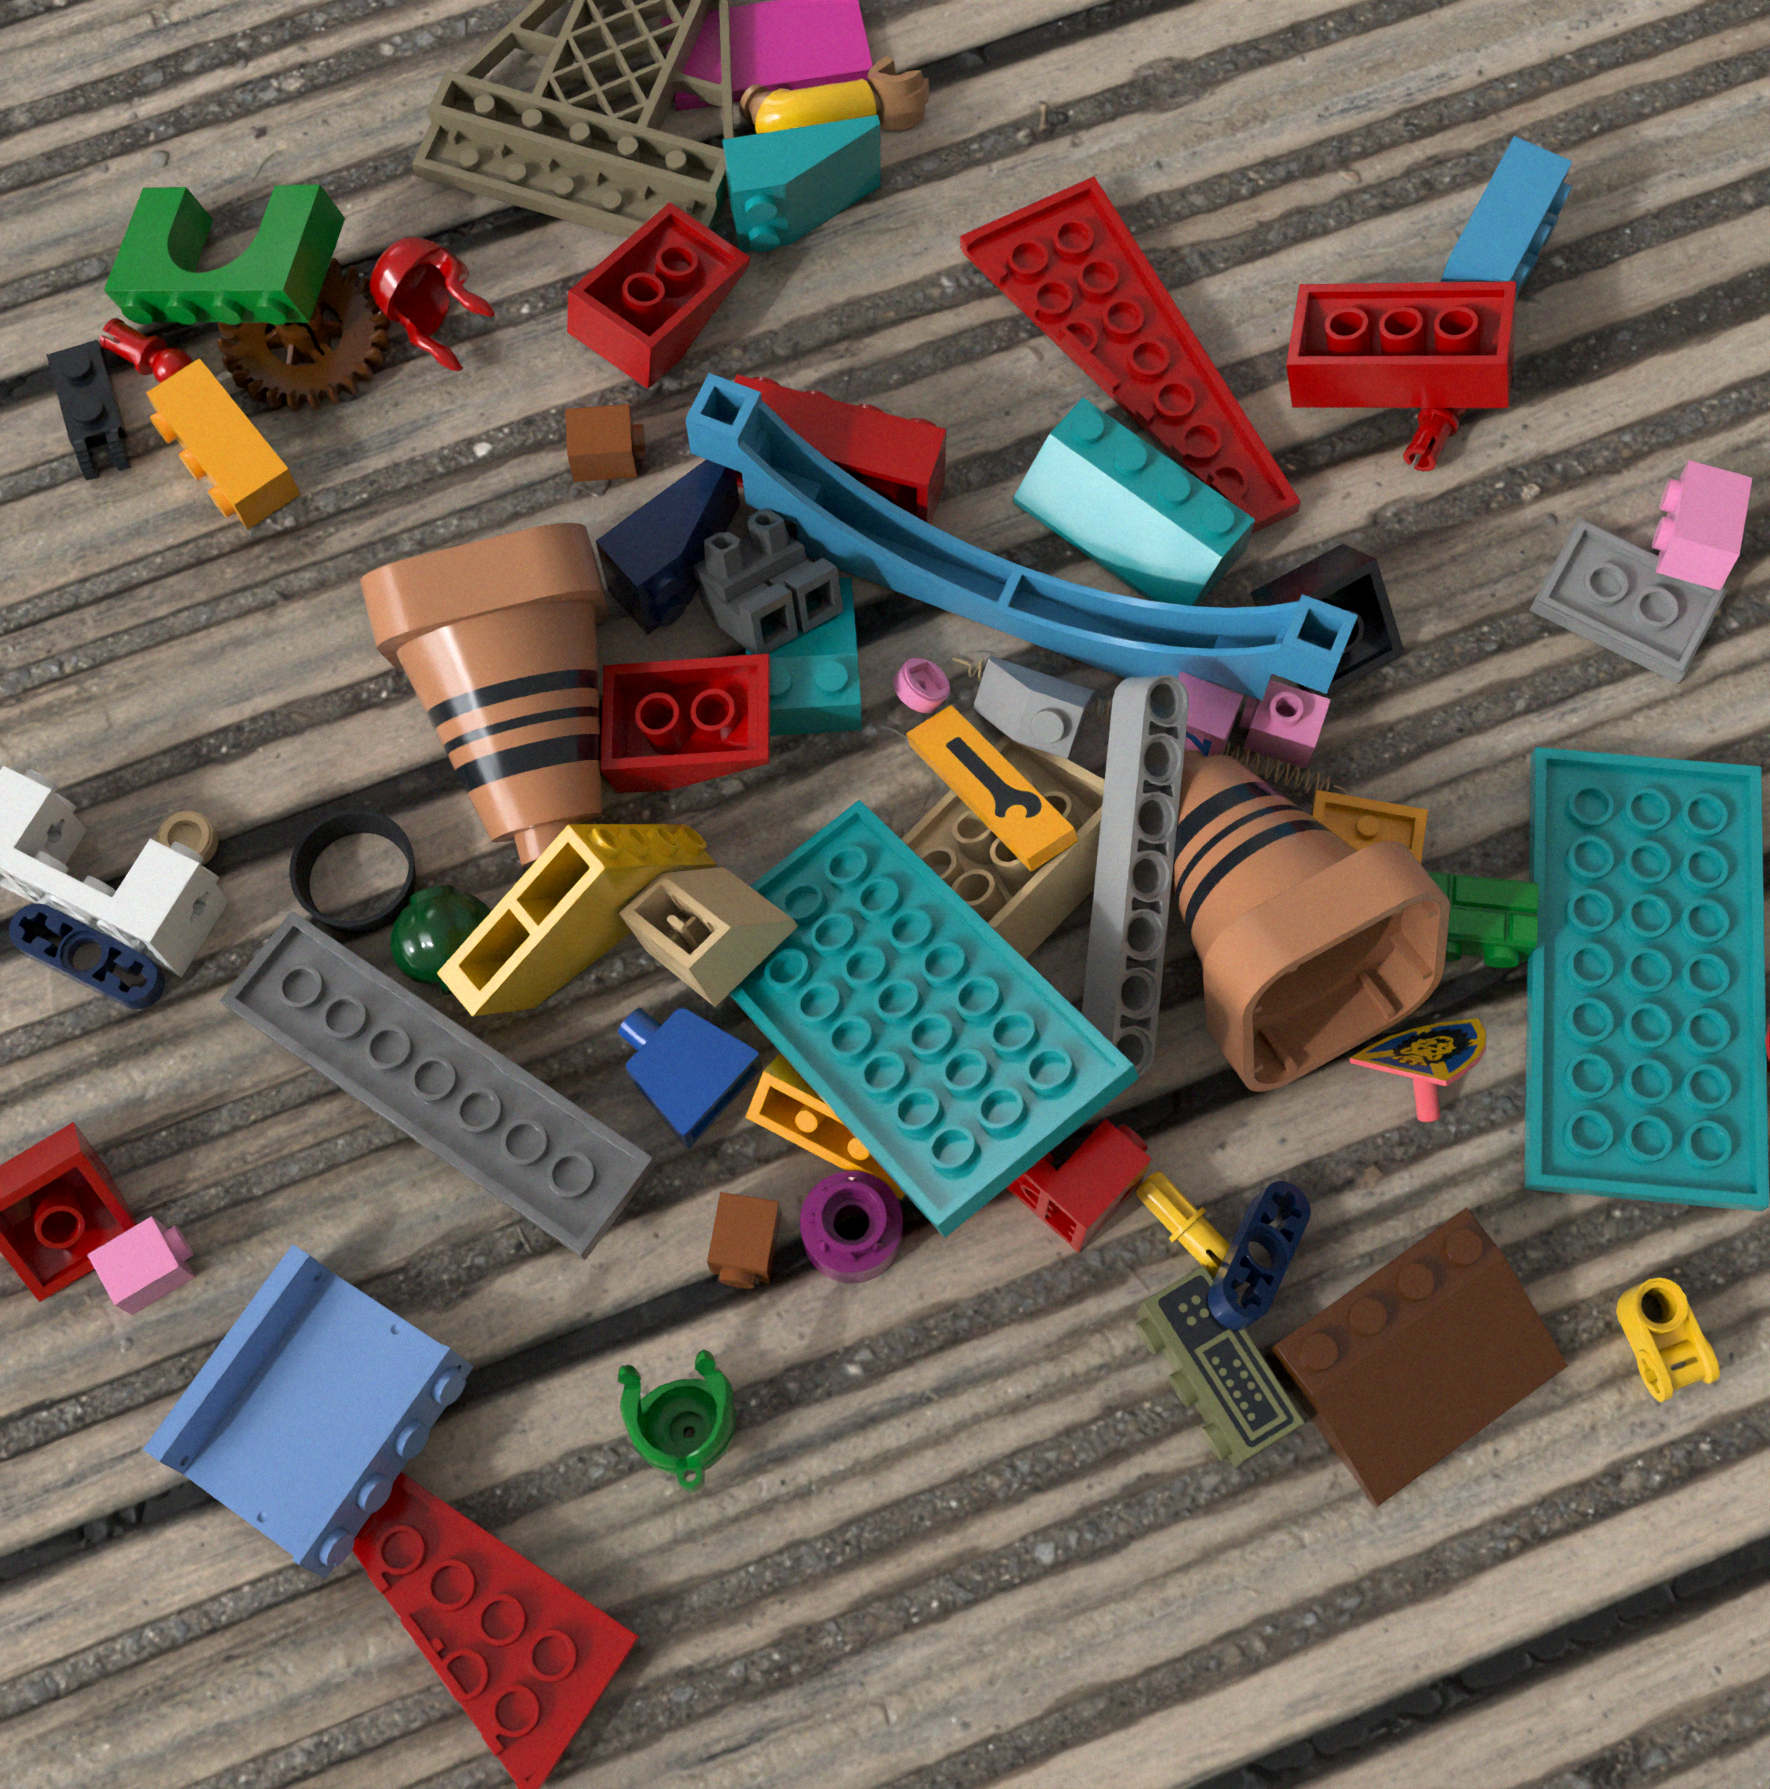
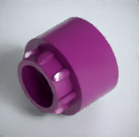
M844 1171L832 1174L821 1180L809 1192L801 1209L800 1230L805 1252L817 1270L838 1282L862 1283L880 1276L897 1258L903 1240V1215L896 1195L882 1180L865 1172ZM847 1215H858L866 1220L869 1228L860 1239L846 1240L835 1231L839 1220Z

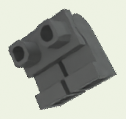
M764 508L749 516L747 522L749 529L748 537L740 540L730 532H718L705 539V559L692 566L694 578L700 583L699 595L701 602L709 617L752 654H767L798 637V629L805 633L843 612L837 566L824 558L814 563L808 560L804 545L788 535L784 519L770 509ZM806 601L818 602L820 606L814 610L807 611ZM761 625H771L776 627V630L771 634L763 636Z

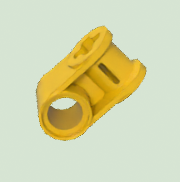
M1659 1277L1646 1280L1622 1293L1617 1302L1616 1313L1618 1321L1637 1359L1641 1377L1647 1389L1657 1401L1665 1402L1673 1397V1391L1702 1380L1706 1384H1711L1720 1378V1369L1715 1353L1710 1343L1702 1334L1687 1301V1297L1679 1285L1669 1279ZM1644 1294L1653 1296L1660 1303L1663 1313L1659 1324L1649 1320L1643 1313L1641 1303ZM1681 1361L1685 1362L1683 1367L1671 1370L1672 1365Z

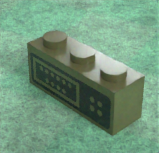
M1202 1265L1143 1301L1137 1311L1142 1320L1136 1323V1327L1148 1349L1154 1355L1162 1351L1172 1367L1174 1373L1168 1377L1179 1399L1186 1407L1195 1404L1204 1418L1207 1426L1201 1430L1213 1453L1220 1461L1228 1457L1234 1468L1296 1431L1304 1424V1421L1246 1330L1229 1329L1220 1324L1211 1313L1208 1305V1292L1214 1280L1205 1266Z

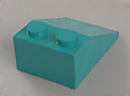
M878 115L722 139L730 208L738 249L742 252H768L776 247L790 245L881 186L880 121Z
M852 577L839 578L843 612L805 633L798 629V637L769 652L771 657L770 736L862 730ZM806 601L807 611L816 609L820 606V603ZM761 625L762 635L771 634L776 630V627ZM746 649V655H754Z

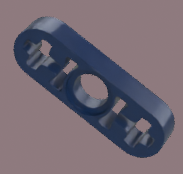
M39 903L27 905L20 909L11 920L9 926L10 938L13 944L26 956L127 1008L135 1010L147 1008L157 1002L164 991V975L161 969L148 956L48 905ZM33 925L37 927L45 925L62 941L57 948L53 943L41 937L33 939L28 934L29 930ZM87 943H96L101 946V958L94 967L88 970L74 968L73 956L80 946ZM116 964L123 971L131 975L138 976L141 973L147 979L143 988L133 986L129 989L118 976L112 974Z
M1276 1181L1252 1199L1209 1289L1208 1305L1210 1311L1220 1324L1229 1329L1244 1330L1268 1312L1311 1215L1310 1205L1306 1196L1295 1185L1285 1181ZM1280 1206L1282 1208L1281 1218L1284 1221L1274 1228L1269 1224L1274 1221ZM1250 1241L1259 1243L1267 1250L1271 1258L1270 1268L1263 1267L1254 1261L1249 1252ZM1247 1282L1251 1285L1243 1293L1241 1298V1305L1243 1307H1241L1236 1302L1238 1293L1235 1289L1242 1283Z

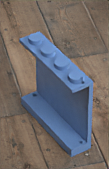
M292 1244L143 1450L159 1462L185 1475L294 1556L292 1560L295 1563L326 1579L333 1568L339 1566L349 1556L353 1549L354 1538L370 1515L385 1504L391 1494L393 1482L409 1459L414 1458L424 1448L429 1438V1430L445 1407L452 1404L461 1395L466 1384L465 1379L474 1366L445 1344H440Z

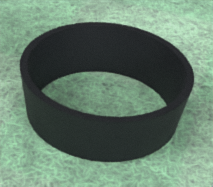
M346 809L321 818L311 825L300 837L290 860V883L298 902L309 914L327 926L341 932L366 933L388 925L407 907L410 902L409 898L413 895L415 889L416 870L414 854L407 835L393 820L372 810ZM357 833L376 834L397 845L405 855L409 868L401 892L389 906L371 917L355 921L335 920L321 914L315 906L310 893V875L315 861L326 847L344 836Z

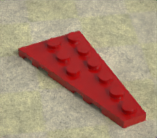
M400 1472L392 1484L391 1494L385 1504L370 1515L354 1538L352 1552L367 1571V1576L379 1593L383 1594L398 1615L401 1624L456 1702H459L479 1730L486 1745L494 1756L498 1757L516 1783L515 1786L518 1789H542L641 1637L413 1479Z

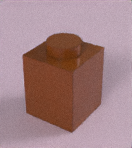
M629 404L565 409L567 457L574 482L637 477L636 457L646 456L643 424H633Z
M720 1192L707 1259L711 1273L720 1275V1283L732 1287L751 1289L754 1288L755 1280L770 1282L782 1215L779 1201Z

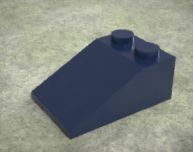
M706 459L596 540L608 591L647 635L659 626L667 627L676 622L684 613L686 606L691 603L700 585L694 578L692 566L705 559L704 540L718 532H726L740 505L736 470Z

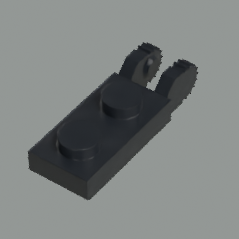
M94 340L47 354L69 441L74 448L80 470L86 481L99 477V467L92 448L108 443L110 458L119 471L131 468L124 438L128 437L105 353L99 341Z

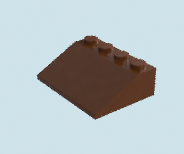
M1467 1207L1278 1342L1265 1355V1358L1375 1507L1384 1503L1567 1367L1565 1360L1506 1257Z

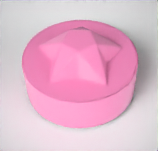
M911 658L907 660L893 678L894 690L900 700L909 708L920 713L935 712L950 694V684L944 672L937 665L926 659Z

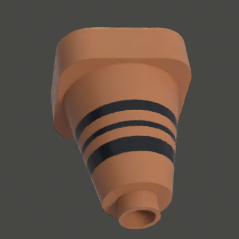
M558 523L528 528L399 560L374 569L360 579L377 650L395 668L404 669L492 842L515 840L521 866H532L568 824H582L602 815L596 624L606 619L610 615L594 549L585 525L579 523Z
M1196 750L1184 752L1171 891L1203 967L1206 1029L1209 1036L1248 1089L1256 1092L1270 1091L1295 1081L1394 1026L1418 1009L1430 997L1440 983L1444 973L1450 901L1404 844L1398 841H1383L1357 851L1235 758L1228 755L1205 757Z

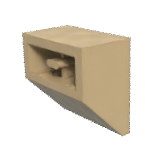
M724 867L660 873L619 912L646 952L714 1007L798 927L794 919Z

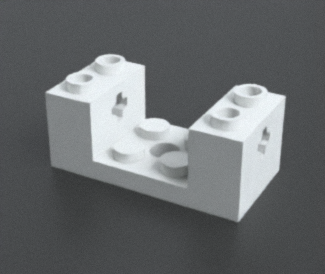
M3 766L0 770V886L35 904L48 905L148 956L156 965L182 977L229 903L228 898L216 884L219 877L201 865L204 858L196 851L179 842L174 841L171 847L168 848L149 839L117 891L92 876H87L82 883L67 874L69 868L65 865L87 832V829L73 814L76 806L57 794L56 791L59 787L44 775L28 769L23 776Z

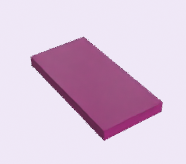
M774 0L729 8L733 102L741 101L744 92L754 84H761L769 89V91H775L780 88L791 91L859 79L868 81L869 69L873 64L858 0ZM711 10L683 70V74L716 84L722 82L720 15L718 10ZM670 17L660 18L661 28L673 23ZM672 43L665 45L666 56ZM685 92L674 94L677 111L713 106V104L699 101V96Z

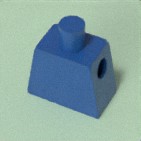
M641 1007L637 1008L624 1020L618 1030V1034L637 1050L625 1066L630 1079L680 1142L688 1149L693 1146L762 1070L760 1054L754 1048L683 1007L676 1009L662 1025Z

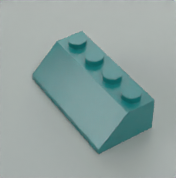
M1084 397L1050 432L1013 496V502L1147 600L1187 606H1198L1247 550L1255 519Z

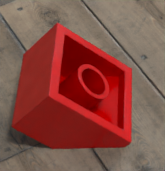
M74 1122L0 1165V1252L39 1302L94 1270L95 1268L87 1254L138 1225L106 1165Z

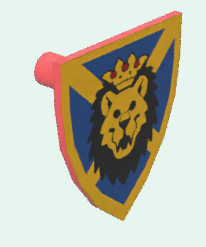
M1478 1018L1447 1021L1417 1027L1389 1036L1368 1046L1350 1057V1063L1413 1078L1417 1119L1422 1122H1432L1441 1117L1437 1086H1448L1479 1063L1486 1051V1030Z

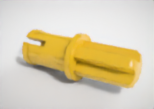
M1157 1171L1151 1174L1136 1190L1137 1197L1172 1233L1169 1240L1172 1243L1178 1240L1201 1265L1205 1266L1212 1279H1214L1230 1244L1203 1216L1206 1213L1203 1207L1197 1210L1163 1172Z

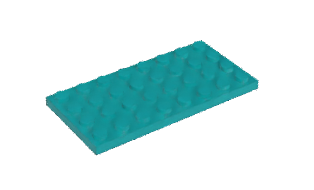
M1535 747L1530 755L1529 882H1537L1539 884V904L1537 912L1538 940L1535 950L1528 957L1524 1189L1762 1212L1769 1207L1767 1054L1765 1046L1766 1000L1761 766Z
M860 799L750 885L752 889L794 919L798 927L729 995L944 1238L1140 1078L1134 1065Z

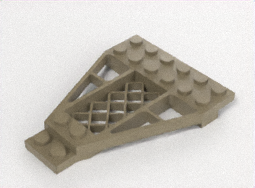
M534 0L457 72L446 69L427 110L431 124L412 162L415 176L625 238H629L669 202L711 231L714 230L728 196L724 149L662 132L660 128L672 101L675 99L674 94L685 92L699 96V101L723 107L724 139L734 138L729 0H649L635 6L632 0H621L626 10L605 19L601 17L598 8L616 0H574L558 37L537 33L534 30L567 0ZM690 3L682 19L677 8ZM711 10H718L720 15L722 82L720 84L683 74V70ZM667 12L673 23L650 33L644 21ZM635 25L641 37L617 46L612 34ZM603 38L609 50L584 59L579 50L580 47ZM672 43L666 59H664L659 48ZM515 48L548 57L532 94L482 79ZM650 52L656 64L632 73L626 61ZM617 65L623 77L599 87L593 75ZM585 79L590 91L566 100L561 89ZM655 83L647 100L641 88ZM632 92L638 104L614 114L608 102ZM600 106L603 114L589 110L594 107Z

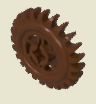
M332 258L309 323H284L282 325H275L276 328L272 331L274 325L267 322H240L237 325L218 322L219 330L225 338H219L217 345L220 352L225 355L222 363L226 371L233 374L235 385L242 389L248 388V393L253 400H262L266 397L271 408H278L287 400L292 412L299 411L304 402H309L313 411L319 410L322 399L325 398L333 405L341 402L340 392L342 391L350 395L358 393L359 390L355 382L357 380L369 382L374 378L369 366H379L385 361L381 349L388 347L391 341L386 332L391 321L378 308L370 291V279L365 278L359 286L360 276L354 266H350L347 275L342 278L341 266L336 258ZM324 310H328L338 317L341 323L324 319L322 315ZM310 335H313V338H314V340H315V342H316V345H317V347H318V350L315 348L314 343H313V341H312ZM341 337L338 347L333 351L330 348L332 345L331 339ZM285 347L287 351L286 363L272 355L269 349ZM299 362H301V363H314V362H316V363L313 364V365L298 366Z

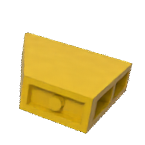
M568 824L437 974L472 1017L536 1008L632 933L619 912L660 873L714 868L716 862L704 850L707 845L702 836L685 824Z

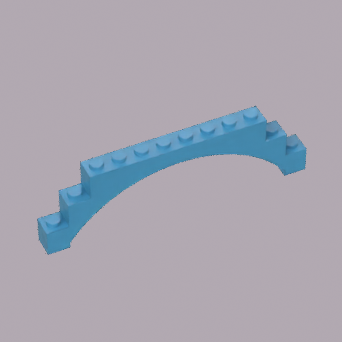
M711 373L707 375L685 419L691 454L741 472L746 505L758 510L770 509L783 519L795 523L797 539L799 543L804 545L806 557L816 561L824 558L837 566L839 570L1125 679L1158 675H1172L1178 678L1180 671L1262 701L1271 678L1275 674L1327 694L1358 616L1303 594L1297 602L1260 607L1222 608L1155 602L1101 591L1023 567L962 541L896 506L857 481L799 436L762 401L761 392Z

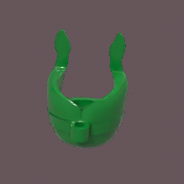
M708 1350L700 1351L695 1359V1369L705 1380H675L658 1386L642 1399L640 1395L641 1376L639 1371L631 1365H623L618 1372V1382L624 1384V1390L620 1399V1412L636 1451L654 1468L670 1475H676L680 1485L688 1492H696L702 1488L705 1482V1470L710 1469L725 1456L735 1435L737 1413L734 1407L732 1386L728 1378L716 1366L715 1358ZM688 1430H695L693 1437H685V1433ZM696 1474L693 1481H686L688 1475Z

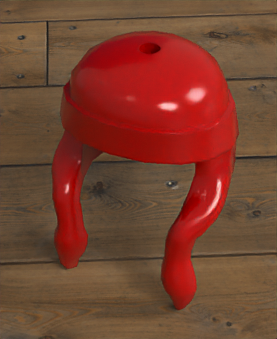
M412 236L402 238L384 251L372 271L369 287L378 308L390 321L399 322L404 327L412 345L432 354L441 366L449 370L459 372L463 367L449 347L431 338L443 323L448 312L449 293L463 307L474 314L487 317L495 315L492 307L485 299L464 288L463 284L469 278L467 266L451 254L447 248L433 241Z

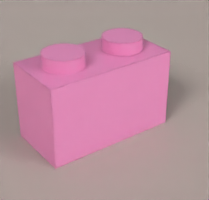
M1688 460L1679 480L1669 479L1661 498L1659 509L1666 511L1667 516L1661 518L1652 542V548L1660 550L1656 573L1720 591L1740 555L1753 478Z

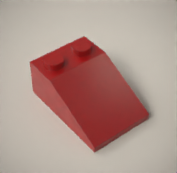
M669 202L568 291L567 333L649 389L684 356L749 267L751 257Z
M769 653L603 665L600 770L617 793L674 790L770 764L771 657Z

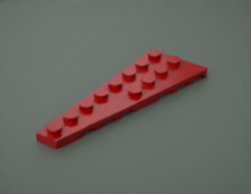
M1095 176L960 236V249L963 254L1186 471L1255 519L1251 534L1299 511L1300 499Z

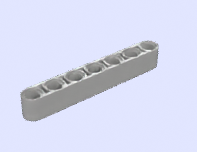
M1172 675L1127 678L1120 682L1114 692L1082 1015L1115 1047L1118 1043V1050L1134 1065L1139 1077L1148 1071L1155 1055L1189 709L1186 687L1179 678ZM1144 755L1146 756V764H1145V765H1144ZM1139 812H1140V822L1138 821V814H1139ZM1133 870H1134V873H1135L1134 881H1133V876H1132ZM1129 927V936L1127 940V930ZM1123 986V995L1121 998V989Z

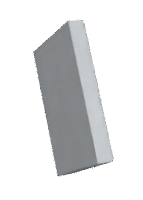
M1578 518L1529 611L1678 684L1684 677L1728 589L1722 587L1719 591L1656 573L1658 555L1582 518Z

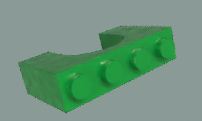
M320 184L275 185L258 233L250 246L234 261L219 269L195 273L213 222L212 217L187 187L143 188L104 292L121 309L122 314L127 319L144 325L151 322H178L186 325H192L195 322H222L229 325H237L240 322H267L273 325L309 323L345 217Z

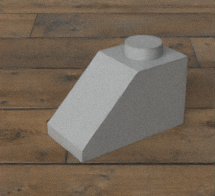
M989 656L973 709L1013 741L1068 759L1079 741L1094 690Z

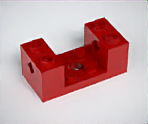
M1105 1119L1058 1171L1051 1166L1055 1160L1049 1152L1006 1188L1079 1253L1138 1189L1152 1159L1145 1153L1148 1147L1137 1133L1123 1124L1116 1128Z

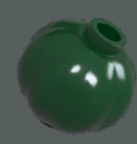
M439 885L421 890L409 898L411 906L403 909L394 923L391 932L390 949L396 966L405 976L417 983L440 986L443 995H452L453 992L437 972L489 915L491 909L479 898L471 894L455 893L452 885Z

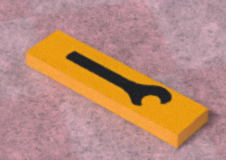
M952 705L906 733L910 747L1031 872L1078 842L1075 828Z

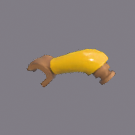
M885 56L869 69L868 83L864 79L791 91L784 88L769 91V89L761 84H754L744 92L739 104V111L743 118L755 124L757 134L878 115L881 128L894 131L906 130L918 125L924 119L925 105L928 103L930 96L929 79L923 78L921 70L907 71L903 74L895 75L894 60Z

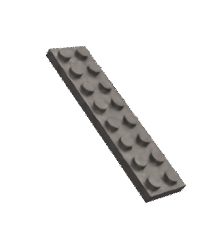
M293 911L219 1000L227 1009L584 1260L588 1258L657 1164L652 1156Z

